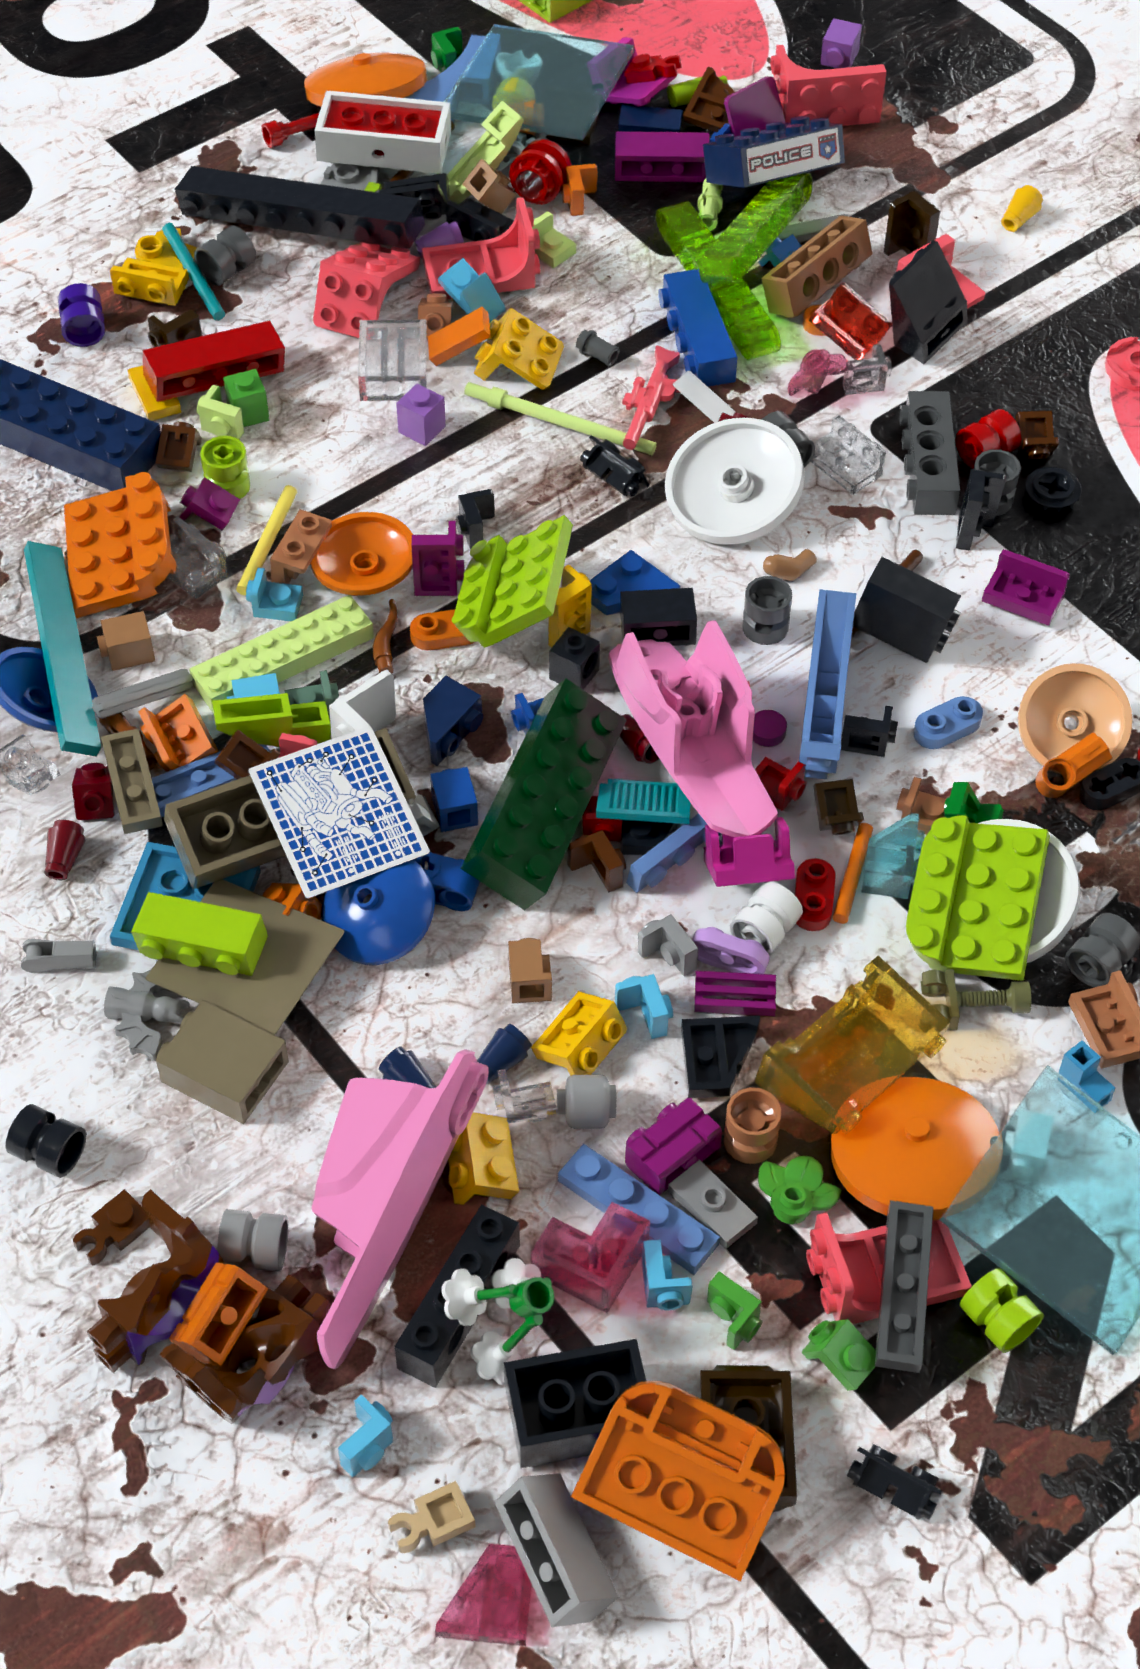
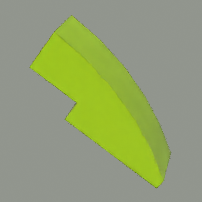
M288 693L212 701L216 730L230 736L239 730L257 744L279 747V738L282 733L303 735L309 739L316 740L317 744L331 740V724L325 701L290 705Z

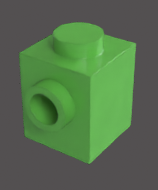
M256 369L223 377L227 404L241 408L243 428L270 421L266 390Z

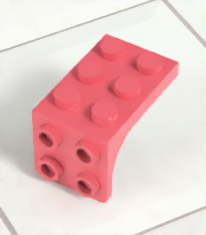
M783 44L776 46V55L771 56V72L776 81L785 122L791 123V118L809 116L810 120L829 118V123L842 124V126L880 123L886 80L884 64L812 70L792 62L787 56Z
M523 197L516 198L515 220L503 234L488 240L422 248V260L430 293H443L447 295V299H452L438 283V277L462 258L467 261L479 276L485 272L497 293L535 288V274H540V262L538 254H535V249H540V238L538 229H532L534 227L532 208H526Z
M359 242L322 260L315 301L314 324L317 327L364 340L373 339L376 336L381 305L388 289L393 283L419 270L420 257L411 255L410 250L405 248L392 247L389 249L381 247L379 244Z
M825 1212L817 1214L815 1228L810 1230L811 1249L806 1251L812 1275L819 1274L823 1286L820 1289V1296L825 1312L827 1314L833 1313L835 1321L848 1319L852 1324L879 1318L886 1225L856 1233L837 1234L834 1233L829 1216ZM945 1218L932 1220L926 1306L963 1297L972 1287Z

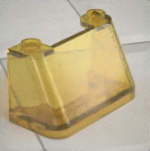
M879 955L864 967L863 972L867 974L864 981L860 980L855 986L851 984L846 989L843 998L794 1040L788 1038L784 1044L778 1041L764 1053L754 1082L761 1089L770 1092L779 1102L832 1134H836L841 1130L845 1134L849 1133L863 1118L861 1112L921 1058L927 1055L931 1059L947 1042L943 1036L951 1022Z

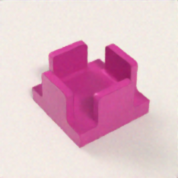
M777 817L774 821L775 840L771 834L731 837L722 834V844L719 845L718 832L712 830L708 824L705 825L706 847H703L704 862L717 887L795 879L794 862L790 855L789 827L783 817Z

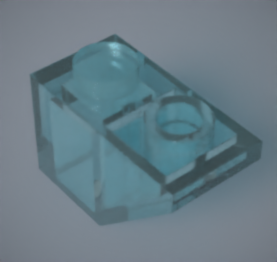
M911 813L869 838L861 893L908 899L910 886L914 884L918 861H914L915 853L921 852L925 834L924 830H918L919 814Z

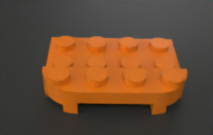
M147 472L126 476L125 488L64 505L69 586L76 618L150 598L158 594L155 587L161 584L169 573L175 574L176 561L171 554L167 515L171 508L160 486Z
M642 1381L623 1392L613 1405L571 1498L741 1582L783 1489L785 1478L783 1455L774 1439L758 1426L669 1383Z

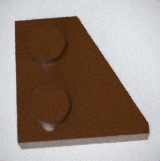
M707 67L683 114V118L686 123L718 132L725 123L729 124L724 101L727 96L735 93V91L716 76V72L712 67Z

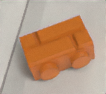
M215 1263L182 1316L183 1322L177 1324L169 1340L202 1363L221 1367L268 1288L236 1265Z

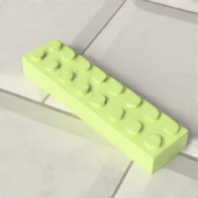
M347 595L190 668V674L194 679L192 681L193 686L213 713L212 701L227 699L226 696L233 695L231 680L276 673L277 682L280 683L373 639V623L353 597Z

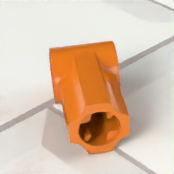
M1092 732L1059 756L1050 759L1040 769L1035 779L1038 791L1048 798L1062 796L1068 789L1112 760L1113 757L1110 754L1109 747L1101 737ZM1049 770L1060 772L1064 778V785L1057 786L1052 784L1048 779L1047 772Z

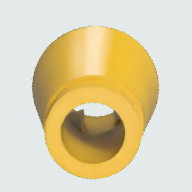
M1031 185L1018 188L1014 192L1001 219L1002 226L1010 232H1015L1038 213L1042 208L1043 202L1041 192Z

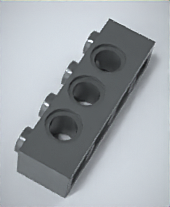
M908 391L907 403L900 406L899 415L900 426H906V429L902 431V450H908V454H905L904 474L910 475L906 487L907 500H913L914 515H956L960 485L949 391Z

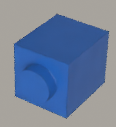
M468 767L445 769L441 772L431 773V797L440 831L446 832L478 826V804Z

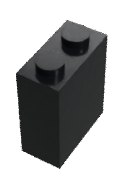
M881 557L854 611L853 627L928 663L933 651L941 653L950 636V633L944 630L952 632L961 612L955 610L961 595Z

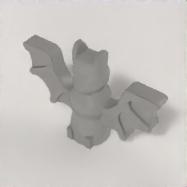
M150 969L144 973L133 972L134 985L129 990L109 987L104 1001V1014L108 1019L118 1020V1018H122V1022L114 1028L116 1036H122L129 1041V1049L132 1055L141 1053L150 1057L152 1061H156L157 1054L163 1043L159 1032L148 1028L143 1022L155 1019L159 1022L181 1024L184 1017L179 1015L181 1009L188 1008L190 1003L186 1000L173 999L169 996L155 997L153 995L155 992L165 988L146 980V976L151 971Z

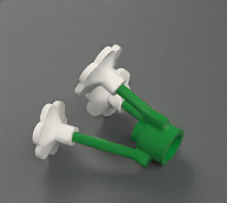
M518 1258L507 1260L503 1269L493 1273L491 1277L493 1289H485L482 1279L477 1275L471 1276L466 1269L455 1270L452 1274V1279L445 1281L442 1286V1295L446 1300L444 1306L446 1316L451 1320L458 1319L459 1323L463 1326H471L475 1323L477 1315L484 1313L486 1300L494 1299L496 1305L500 1308H511L514 1313L525 1318L526 1321L511 1337H501L494 1331H487L482 1335L480 1341L471 1347L470 1354L472 1359L477 1362L476 1371L478 1375L485 1380L494 1379L500 1385H505L504 1362L523 1359L517 1353V1344L533 1327L543 1323L542 1313L548 1311L554 1302L551 1279L548 1277L541 1278V1271L536 1265H525Z

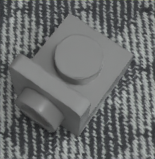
M672 914L661 920H653L647 923L638 933V953L642 958L660 950L665 961L670 966L675 965L683 976L697 970L698 947Z

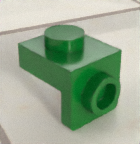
M459 27L432 33V62L436 69L439 68L443 72L457 60V56L462 54V31Z
M954 782L950 797L946 798L944 803V815L946 818L963 815L968 817L970 823L1002 819L1004 812L1001 804H981L968 782Z

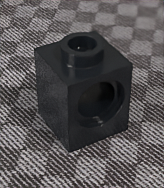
M568 627L549 650V679L558 684L567 678L584 690L599 671L600 641Z

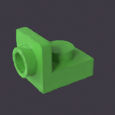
M719 1271L708 1284L707 1302L718 1317L725 1321H734L728 1328L726 1345L735 1350L742 1340L747 1343L750 1342L760 1329L762 1320L759 1318L762 1301Z

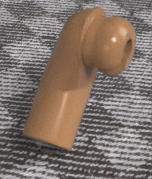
M805 549L795 558L775 554L765 558L763 570L768 575L782 580L793 581L817 562V558L809 549Z

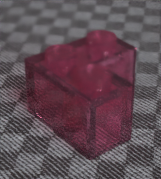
M611 1202L590 1236L552 1217L531 1251V1264L539 1268L541 1278L548 1277L551 1279L552 1286L608 1314L642 1256L643 1241L649 1240L650 1220Z

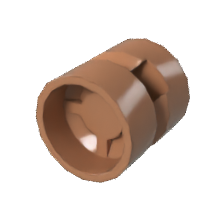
M749 1087L735 1093L727 1104L724 1145L727 1152L734 1159L742 1163L756 1164L764 1162L773 1155L777 1147L781 1107L778 1100L770 1092L761 1088Z

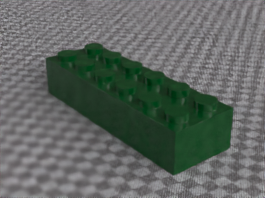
M567 678L544 697L460 869L524 911L546 895L627 719Z

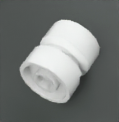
M764 882L750 897L748 907L743 906L731 921L730 932L735 937L759 942L767 953L771 955L783 940L785 933L789 932L803 913L802 905L798 898L783 885L775 882Z

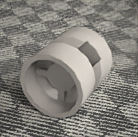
M226 1209L221 1219L217 1251L224 1263L244 1268L248 1262H252L257 1270L280 1272L283 1268L287 1250L288 1217L280 1214L262 1213L258 1219H253L250 1211Z

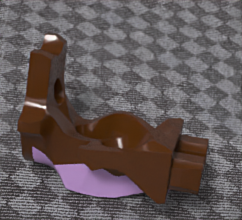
M290 1274L274 1291L267 1287L266 1294L221 1367L198 1361L174 1343L166 1346L159 1353L177 1374L176 1377L209 1408L230 1424H233L253 1404H269L286 1384L295 1363L303 1357L320 1350L317 1332L332 1304L316 1292L306 1305L300 1309L299 1307L311 1293L299 1280ZM251 1359L256 1360L255 1366L249 1371L241 1374L237 1373L240 1364Z

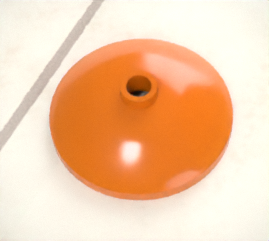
M357 512L344 515L331 521V528L310 563L312 572L324 586L342 594L364 596L383 592L399 584L413 569L411 547L413 534L403 522L386 514Z

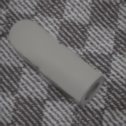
M28 939L23 943V951L26 953V957L21 960V968L30 973L56 969H94L96 966L97 953L94 940L50 941Z

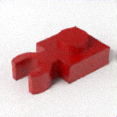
M641 54L634 57L624 72L627 84L656 81L657 77L660 76L665 78L676 77L678 75L677 69L682 68L680 56L672 55L662 59L661 55L650 56L649 54Z

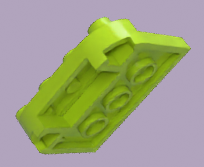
M565 515L553 521L547 520L543 522L536 530L525 536L518 535L508 544L500 535H497L488 542L481 540L471 548L469 554L472 556V559L464 572L461 590L458 595L454 616L452 617V623L471 643L479 642L483 648L489 647L554 614L573 524Z
M963 815L950 818L942 817L933 822L931 830L922 843L906 920V931L915 953L929 965V968L942 972L954 969L956 974L1024 980L1050 839L1048 829L970 823L968 817Z

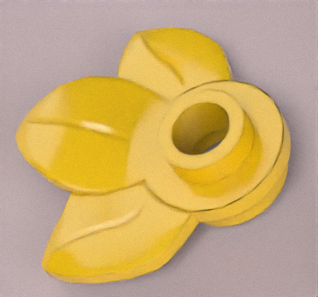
M176 228L181 237V229ZM162 230L158 231L155 235L143 236L137 241V246L134 250L137 260L183 269L180 260ZM185 243L190 254L195 260L194 252L197 249V247Z

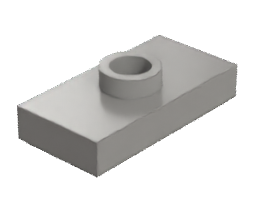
M700 1160L668 1184V1192L699 1223L719 1235L720 1244L725 1249L757 1224L758 1217Z

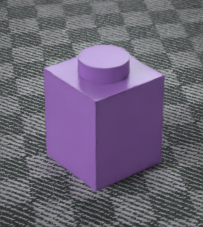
M833 18L823 38L820 64L834 68L851 67L859 51L862 25Z
M418 383L396 403L398 433L424 446L446 427L444 397Z

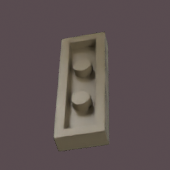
M139 728L101 736L124 834L163 826Z

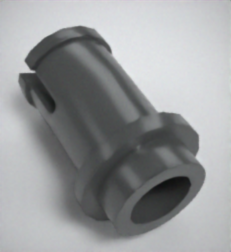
M583 330L576 340V348L579 349L580 354H589L605 363L608 367L612 366L619 356V347L598 337L597 332L594 330Z

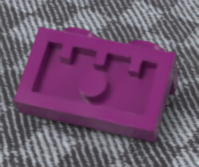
M449 521L448 535H412L414 596H457L458 581H463L465 564L464 560L457 559V556H464L463 534H456V521Z

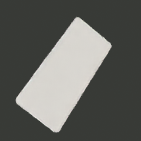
M687 371L673 383V386L714 423L719 421L722 412L731 416L734 415L735 411L691 371Z

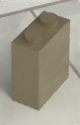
M202 1000L194 1011H189L185 1015L178 1033L171 1042L167 1041L162 1045L156 1058L162 1083L242 1124L247 1121L289 1062L285 1040L205 1000Z

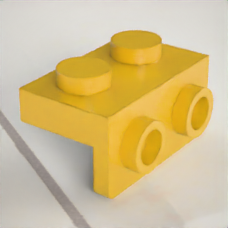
M128 257L122 267L112 266L110 270L114 294L176 306L189 281L187 269Z
M473 1112L466 1128L459 1135L448 1159L450 1169L449 1184L453 1190L454 1203L464 1205L474 1194L512 1199L519 1192L508 1118Z

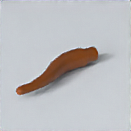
M394 599L389 600L390 612L387 621L376 633L373 643V657L375 665L378 666L379 673L388 670L392 674L394 671L389 644L397 624V606Z

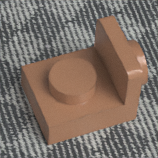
M914 777L910 789H902L896 810L902 811L900 827L927 835L931 830L933 822L945 817L944 803L946 799L921 792L922 779Z

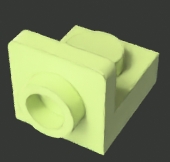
M547 211L534 219V227L532 229H538L540 238V249H535V254H538L540 260L554 269L576 254V243L553 228V214Z

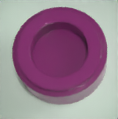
M761 710L755 713L753 741L764 747H773L782 743L787 731L785 717L774 710Z

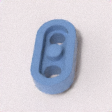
M960 696L923 712L915 721L913 735L916 742L928 749H939L974 733L981 725L983 716L982 706L973 698Z

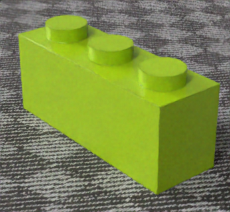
M148 892L131 930L139 953L155 960L162 958L180 961L189 967H199L201 965L218 969L228 975L239 973L252 976L268 938L261 914Z

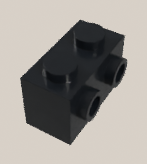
M693 588L621 591L620 622L622 640H624L627 633L633 632L637 641L652 639L656 642L671 643L672 646L696 645L697 614Z

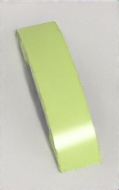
M501 101L481 125L486 132L447 174L449 178L450 201L460 204L468 198L471 193L462 183L478 162L483 159L495 170L516 140L524 119L505 102Z

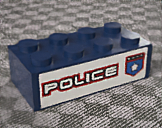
M809 116L791 118V124L785 125L784 122L766 124L765 130L760 131L759 128L743 129L740 131V136L734 137V134H722L715 136L714 142L703 144L706 181L712 184L746 188L845 163L842 124L829 123V118L810 120Z

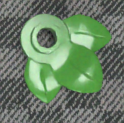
M798 1156L789 1161L786 1168L765 1161L759 1169V1187L771 1197L770 1202L777 1219L784 1223H801L812 1211L831 1209L837 1204L840 1197V1188L822 1182V1165L811 1156Z

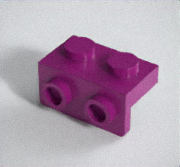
M1003 549L999 555L997 568L983 592L982 602L1049 626L1065 596L1070 574L1056 567Z

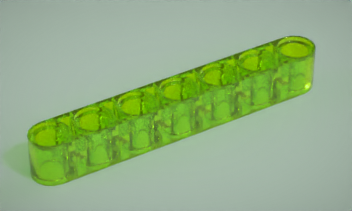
M806 172L768 182L701 257L699 273L702 282L736 285L809 201L813 188L811 174Z
M689 201L658 209L656 211V222L662 237L685 271L702 268L728 335L743 357L749 361L779 352L781 349V339L778 329Z

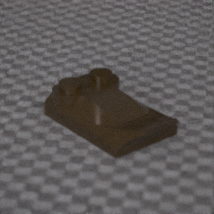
M717 1365L713 1370H701L700 1393L702 1400L763 1429L774 1439L783 1455L785 1478L782 1492L773 1512L796 1505L797 1483L790 1371H774L768 1365Z

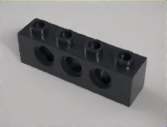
M482 1204L480 1205L394 1346L398 1370L434 1388L437 1387L473 1326H463L459 1323L458 1319L451 1320L446 1316L444 1311L446 1300L442 1295L443 1283L452 1279V1274L455 1270L466 1269L471 1276L477 1275L482 1279L485 1289H493L491 1284L493 1273L503 1269L505 1262L513 1258L520 1247V1225L518 1221Z

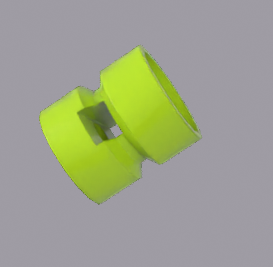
M218 436L208 440L202 446L200 452L204 477L239 499L245 497L250 490L251 483L244 444L232 436Z
M997 1268L980 1278L966 1292L959 1306L977 1326L985 1324V1335L1002 1353H1006L1017 1347L1034 1332L1043 1320L1044 1314L1026 1295L1018 1297V1286L1001 1268Z

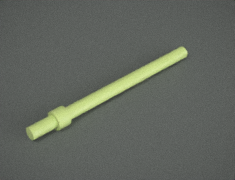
M468 382L465 387V395L486 401L490 407L499 410L507 408L590 436L592 435L602 440L606 439L623 446V441L627 434L508 395L507 390L498 387L490 389ZM640 437L633 450L653 455L657 443Z

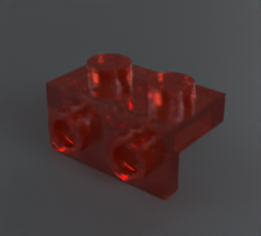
M842 282L837 287L831 298L815 310L809 319L823 334L829 337L858 363L880 344L892 326V323L845 282Z

